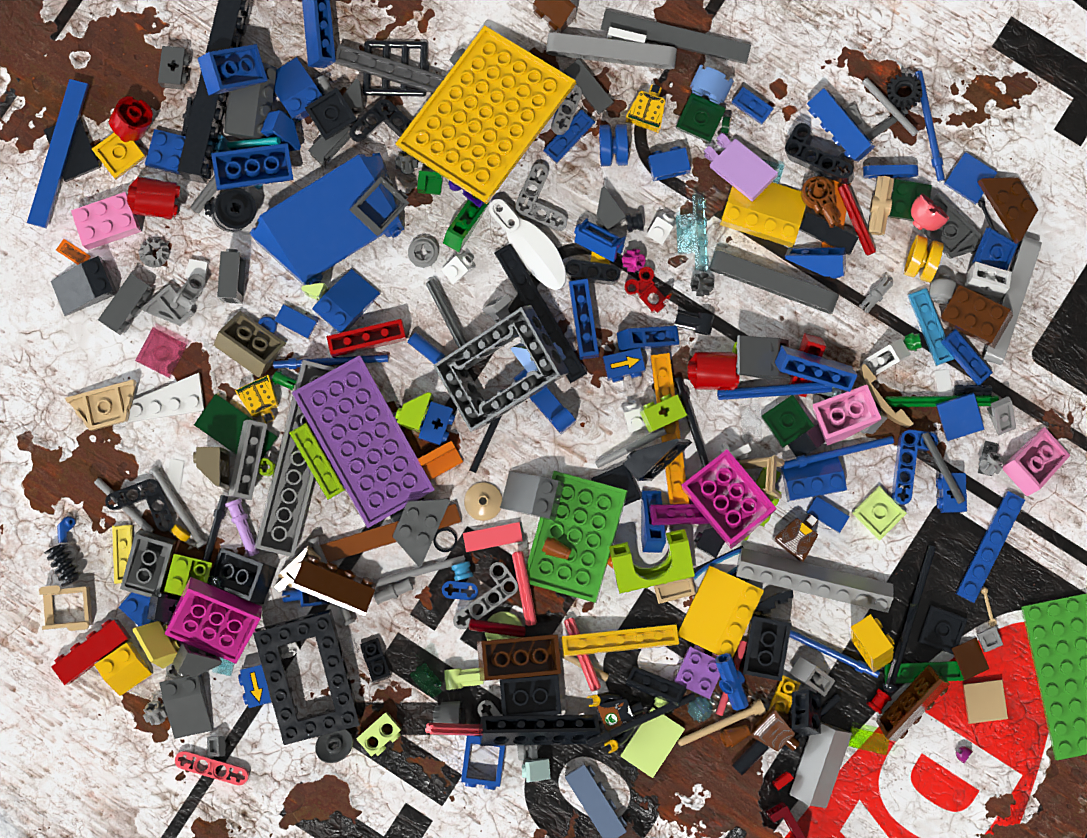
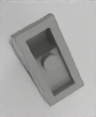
M1006 397L991 403V407L987 408V412L997 434L1002 435L1016 429L1012 400Z

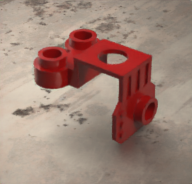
M643 267L638 275L640 280H628L625 283L624 290L628 295L638 294L639 298L651 310V313H659L666 306L665 303L671 298L672 293L664 297L652 281L654 271L650 267ZM647 272L649 273L650 277L648 279L643 278L642 274ZM634 285L636 289L630 291L628 287ZM651 293H655L659 297V301L656 304H651L648 301V296Z

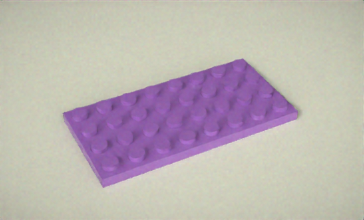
M360 355L292 392L293 397L367 528L404 508L408 500H418L434 491L431 482Z

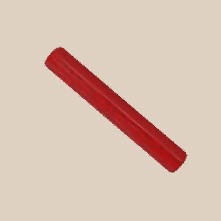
M843 184L838 187L839 194L859 237L865 255H871L876 252L875 246L849 185Z

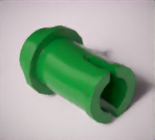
M276 371L272 378V382H275V385L279 384L293 391L297 381L282 374V371Z

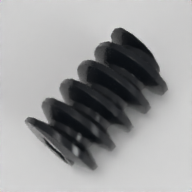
M59 544L44 552V554H49L47 557L48 561L54 560L50 566L52 568L57 567L54 570V574H60L57 578L58 581H64L61 587L77 581L83 573L82 571H75L79 566L78 564H71L75 557L68 558L72 553L71 551L64 550L68 544Z

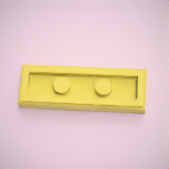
M133 525L112 526L114 584L122 583L133 543Z

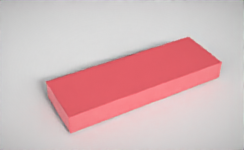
M520 522L463 533L466 552L523 541Z

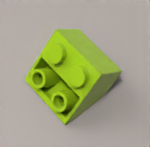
M174 553L164 592L181 596L190 577L207 583L212 563Z

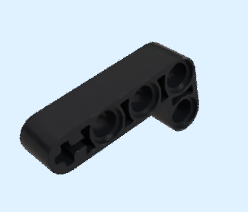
M806 123L796 125L785 145L788 159L841 184H850L855 177L852 165L810 146L813 137L809 125ZM801 132H807V133H808V134H807L806 136H804V137H800V136H799V134H800ZM793 148L799 149L796 153H790V150ZM811 155L816 157L813 161L807 160ZM826 163L833 164L831 168H824Z

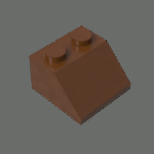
M535 0L533 3L534 14L539 19L543 18L546 20L548 27L554 32L557 30L559 33H562L576 18V6L570 0Z

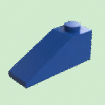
M788 248L785 255L786 260L822 276L839 278L844 276L846 271L845 248Z
M676 326L628 328L617 332L619 352L637 348L644 350L679 345Z
M642 490V551L662 553L666 544L665 525H652L650 514L651 505H662L661 491Z

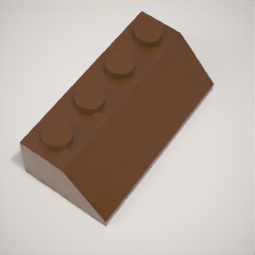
M313 555L304 556L292 585L296 589L363 616L367 613L377 586L368 577H358L351 570H341L337 565L330 562L327 564L321 562L318 557Z

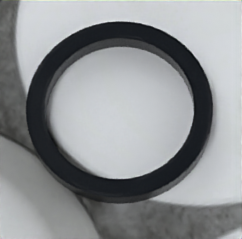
M440 529L436 532L433 539L434 546L441 552H450L457 545V536L451 529ZM442 531L451 532L455 538L454 545L448 550L440 549L436 544V537Z

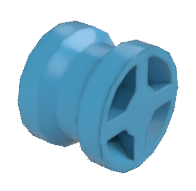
M470 561L451 566L455 572V581L473 577V572L469 568Z

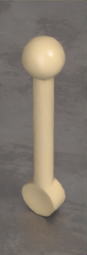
M982 587L981 593L984 595L990 619L988 624L994 627L997 621L993 619L987 595L988 588Z

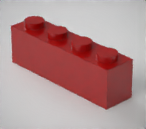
M402 319L326 336L332 357L407 341Z
M111 619L107 620L101 625L103 627L101 630L91 632L86 636L87 640L82 644L80 642L76 643L70 648V653L66 656L62 654L54 660L55 664L51 668L64 685L71 684L94 667V664L131 639V636L118 619L113 621Z

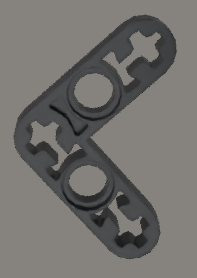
M381 99L353 124L349 134L352 140L361 142L384 122L401 137L404 133L402 130L405 126L408 127L411 121L389 100ZM386 106L388 108L387 111H381V107L384 108ZM374 117L376 124H369L366 118ZM393 119H401L403 125L396 126L393 123ZM362 126L365 127L361 134H355L356 130L359 131Z
M147 479L110 493L106 497V506L112 511H117L146 500L158 530L165 533L173 528L174 523L160 485L155 479ZM149 483L157 486L154 488L153 493L150 490L145 491L144 494L146 496L142 497L141 491L138 488L142 486V489H146ZM136 490L138 492L137 499H128V491ZM124 493L127 503L123 504V500L117 502L118 506L116 507L113 504L109 505L112 497L119 499L122 498L120 494ZM157 500L164 504L163 509L160 511H155L152 508V504ZM167 511V514H164V518L166 521H170L168 528L160 527L159 524L162 523L161 517L156 518L155 515H160Z

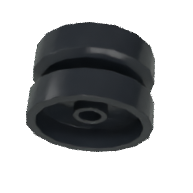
M231 188L224 190L214 199L211 204L210 213L213 222L218 228L233 233L241 231L253 221L257 208L255 200L250 193L241 188Z

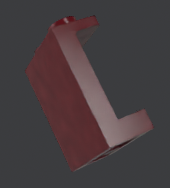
M781 802L766 811L774 823L783 818L794 838H806L785 803Z

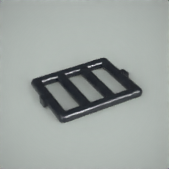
M367 40L364 43V52L372 54V48H383V58L390 59V48L402 49L401 63L409 65V49H420V69L429 71V65H427L428 43L425 41ZM363 72V94L366 96L424 97L427 92L419 89H408V86L401 84L400 89L389 88V80L383 78L382 88H370L371 75Z

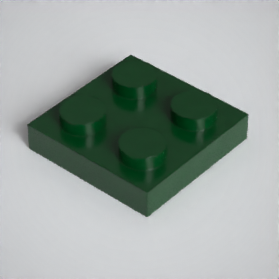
M691 93L676 129L710 144L726 108Z
M894 179L891 194L892 207L888 217L914 221L911 216L912 204L921 194L930 198L932 185Z
M791 395L761 416L782 448L814 427V424L794 395Z

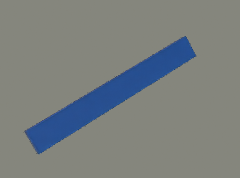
M69 79L27 223L47 229L89 88L87 83Z

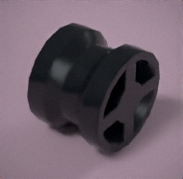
M637 212L636 215L626 214L628 233L634 230L644 231L641 212Z

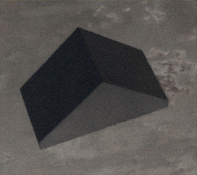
M817 424L788 444L795 457L806 456L825 443L819 425Z

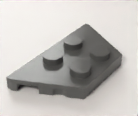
M937 193L934 196L933 204L937 207L939 206L948 215L949 220L940 229L935 231L924 229L923 233L931 241L935 240L944 243L943 253L949 259L977 251L983 235Z
M449 498L408 500L392 537L418 567H421L450 503Z

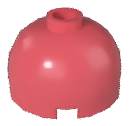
M924 194L917 197L912 204L911 216L914 219L912 223L919 230L923 228L928 231L938 230L947 223L949 217L939 206L937 207L933 204V200Z

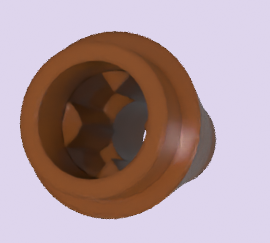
M547 537L542 551L546 553L545 555L568 560L572 549L554 537Z
M747 725L724 729L720 733L721 740L726 748L734 747L751 735Z

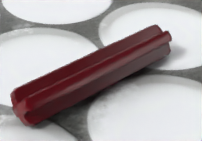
M470 619L468 625L469 630L524 637L526 633L524 626Z

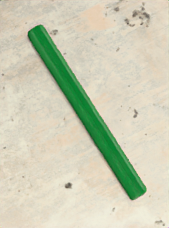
M887 396L884 400L890 407H936L938 403L960 396ZM975 396L978 406H991V403L999 401V396Z

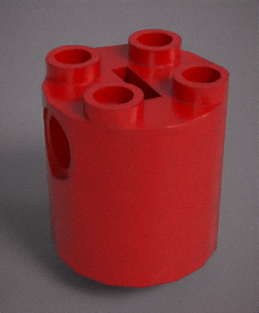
M138 176L128 188L127 203L135 215L162 217L172 220V217L177 215L178 205L174 204L175 198L178 199L180 186L177 185V182H166Z
M695 352L688 362L687 371L688 379L695 390H734L737 388L740 376L736 373L737 354L735 352Z

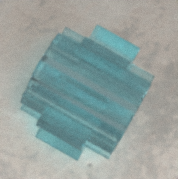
M702 696L695 697L696 700L687 705L689 708L687 711L694 721L704 722L713 714L711 710L713 707L706 698L703 699Z

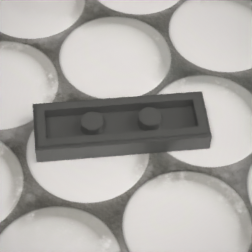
M579 59L564 70L567 76L576 81V85L582 90V95L598 115L614 104Z

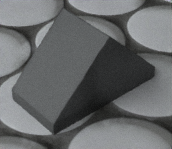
M356 78L343 94V98L353 113L364 112L362 88L360 81Z

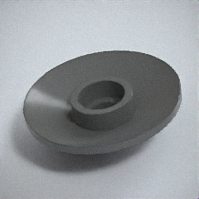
M346 729L320 736L315 745L316 755L325 763H337L348 756L353 747L352 736Z

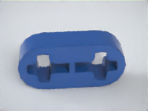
M448 581L442 586L443 595L449 599L473 600L479 593L477 586L468 582ZM452 584L453 588L459 589V592H452L450 596L445 591V588ZM468 586H472L475 594L468 597L467 593H461V589H468Z

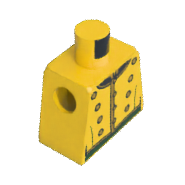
M652 84L648 93L640 91L626 115L625 122L659 133L665 106V99L659 97L662 88Z
M269 375L235 390L254 418L261 415L266 424L275 420L272 410L279 407L272 378Z

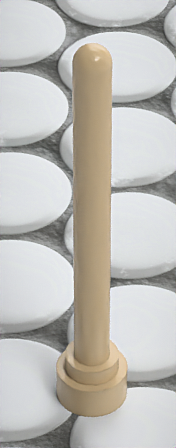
M761 699L755 700L750 705L751 707L680 738L678 744L684 746L753 714L761 716L767 712Z

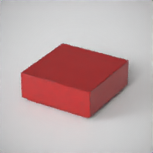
M786 771L773 781V785L776 789L780 790L794 778Z

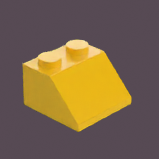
M132 642L125 643L94 664L104 681L119 696H122L153 674Z

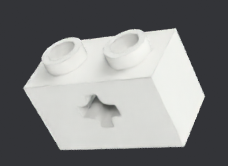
M975 262L967 272L965 288L1002 298L1010 288L1012 272Z

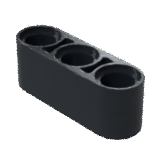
M574 259L568 261L565 267L567 277L573 280L588 279V282L614 285L620 279V270L615 265ZM575 265L579 268V272L572 274L568 270L569 267ZM590 268H595L598 274L592 277L587 271ZM609 271L616 272L617 277L615 279H609L606 276V273Z

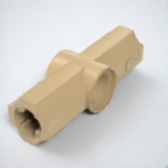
M887 176L877 177L874 196L871 200L868 232L872 235H885L887 218L892 207L891 194L894 179Z

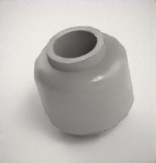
M939 275V278H934L931 281L930 297L936 303L948 304L955 293L956 282L951 280L949 275Z

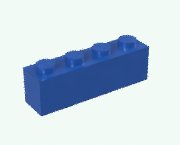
M302 0L308 67L325 69L336 62L330 0Z
M823 88L807 103L810 107L808 111L814 118L818 117L822 121L821 127L826 132L830 131L834 136L832 140L838 146L842 145L846 150L844 154L850 161L859 162L876 147L829 90Z
M588 279L569 281L579 359L599 357Z
M781 346L774 362L780 372L848 392L851 391L857 378V373L850 365L786 346Z

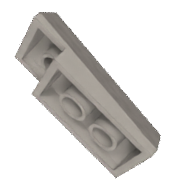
M821 722V734L809 735L789 795L809 806L827 808L852 732Z

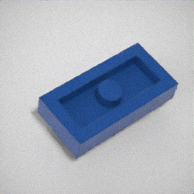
M742 87L731 103L761 125H763L774 109L744 87Z

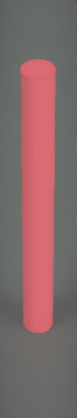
M742 640L739 643L733 660L736 670H739L748 642ZM724 692L715 713L723 716L729 699L728 695Z

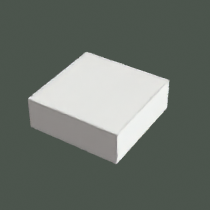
M189 259L186 278L188 279L193 274H199L206 281L209 263Z

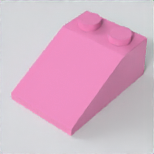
M868 385L812 405L814 415L827 446L844 440L881 420Z
M1044 427L1011 456L1002 467L1004 472L1022 492L1029 496L1040 490L1071 455Z

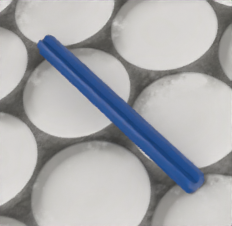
M817 382L735 388L734 390H718L717 396L718 400L828 393L832 392V387Z

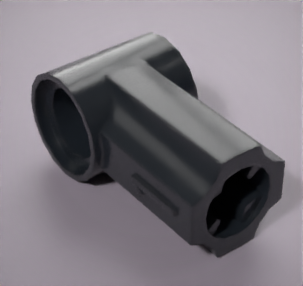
M678 309L674 326L694 330L695 333L702 335H711L715 316L707 313L696 314Z

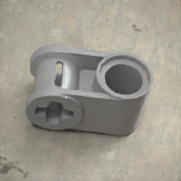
M199 274L191 275L176 294L173 303H179L190 312L204 288L205 279ZM191 284L198 285V288L193 287Z

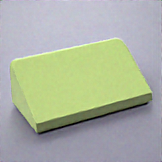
M325 283L301 287L306 296L318 301L329 290Z

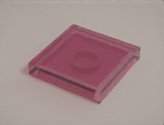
M152 327L135 361L170 378L187 344Z

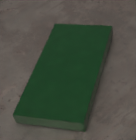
M215 394L194 426L237 455L243 422L253 419ZM267 429L260 459L266 457L279 438Z

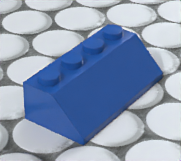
M288 143L211 153L217 190L294 180Z

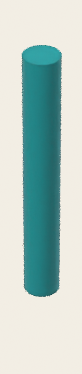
M280 137L230 141L227 143L228 149L279 145L281 140Z

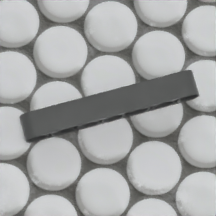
M718 250L715 251L709 267L715 273L829 314H833L839 298L837 293Z

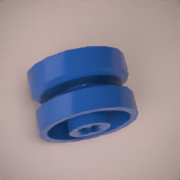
M616 124L614 136H612L610 125H599L601 167L612 165V154H615L618 166H628L629 136H627V125Z

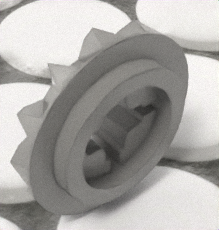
M156 237L146 239L138 251L140 260L146 266L152 268L162 266L169 257L168 245L162 239ZM150 246H152L155 250L159 249L156 252L157 259L153 255H149V253L151 252Z
M418 238L410 244L408 257L416 267L425 268L432 266L437 260L438 248L431 239ZM422 245H424L425 250L429 252L425 255L424 260L422 259L421 255L415 254L421 252Z

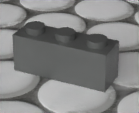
M130 273L98 321L119 335L127 332L131 325L130 321L133 317L139 315L142 304L151 298L153 288Z

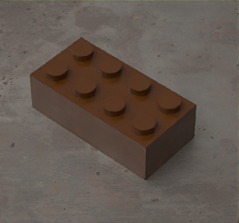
M558 634L477 642L480 681L561 674Z

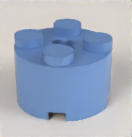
M700 65L690 87L693 94L700 97L704 95L709 98V101L719 105L720 102L724 103L734 81L731 78L729 81L726 80L725 74L713 68L706 67V69H703V65Z

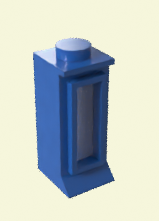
M588 218L576 226L574 231L576 234L575 243L612 262L615 261L617 252L619 254L623 252L626 237L620 238L589 222Z

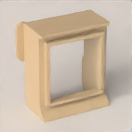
M773 455L772 457L737 460L744 470L767 467L766 488L761 490L769 500L782 498V495L775 490L776 467L784 465L785 461Z
M55 585L39 588V595H43L45 626H42V630L67 628L69 631L85 630L89 628V625H93L90 587L61 589L60 586ZM83 592L85 621L55 624L52 595Z

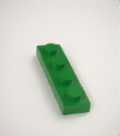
M957 661L901 663L895 684L912 683L928 665L933 667L947 681H964ZM892 664L884 666L885 683Z

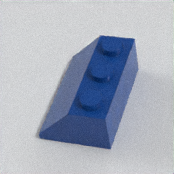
M838 457L809 463L801 468L797 466L783 469L780 466L787 502L847 490L844 471Z

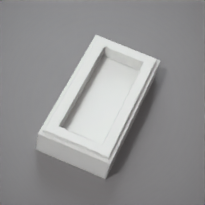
M609 27L608 39L645 43L646 35Z

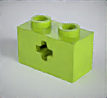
M671 394L660 398L662 401L660 403L654 404L653 401L643 406L644 410L640 414L649 433L687 416L678 394L673 397ZM665 409L666 413L660 415L659 411Z

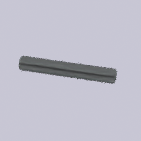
M434 279L428 281L426 286L458 348H460L467 341Z

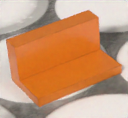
M452 441L418 459L429 480L463 463Z

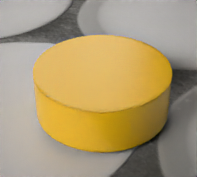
M175 524L171 529L172 533L184 542L191 537V534L178 524Z

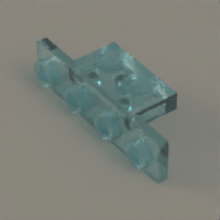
M694 194L692 195L693 213L676 216L677 250L679 254L695 252V269L705 272L709 264L706 251L708 246L705 229L707 227L705 218L706 201L703 196Z

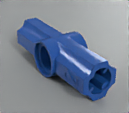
M731 654L718 655L715 660L722 679L719 681V686L728 695L733 710L745 709L749 705L742 686L745 678L740 671L736 670Z

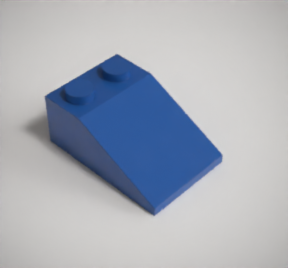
M257 44L212 51L198 58L208 95L226 93L268 81Z
M297 57L277 69L274 92L296 124L309 116L305 107L321 98L322 94Z
M351 269L322 296L312 309L337 332H347L376 300L380 292Z

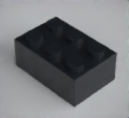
M753 614L743 674L782 681L792 625L791 620Z
M558 674L500 679L502 716L561 714Z

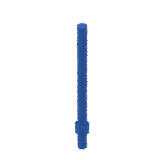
M917 71L915 76L917 80H920L923 95L920 98L933 158L931 159L932 167L935 168L937 182L945 180L942 168L944 165L943 158L940 157L923 72Z
M388 354L361 356L364 363L388 362ZM357 356L298 360L297 358H288V360L273 361L274 369H297V367H300L302 360L326 366L343 365Z
M890 436L810 456L801 455L797 456L796 459L785 461L782 467L783 469L797 466L801 468L809 463L893 444L894 439Z
M790 631V638L846 663L860 673L865 672L878 678L880 671L877 670L873 673L870 667L866 665V662L860 659L857 661L796 631Z

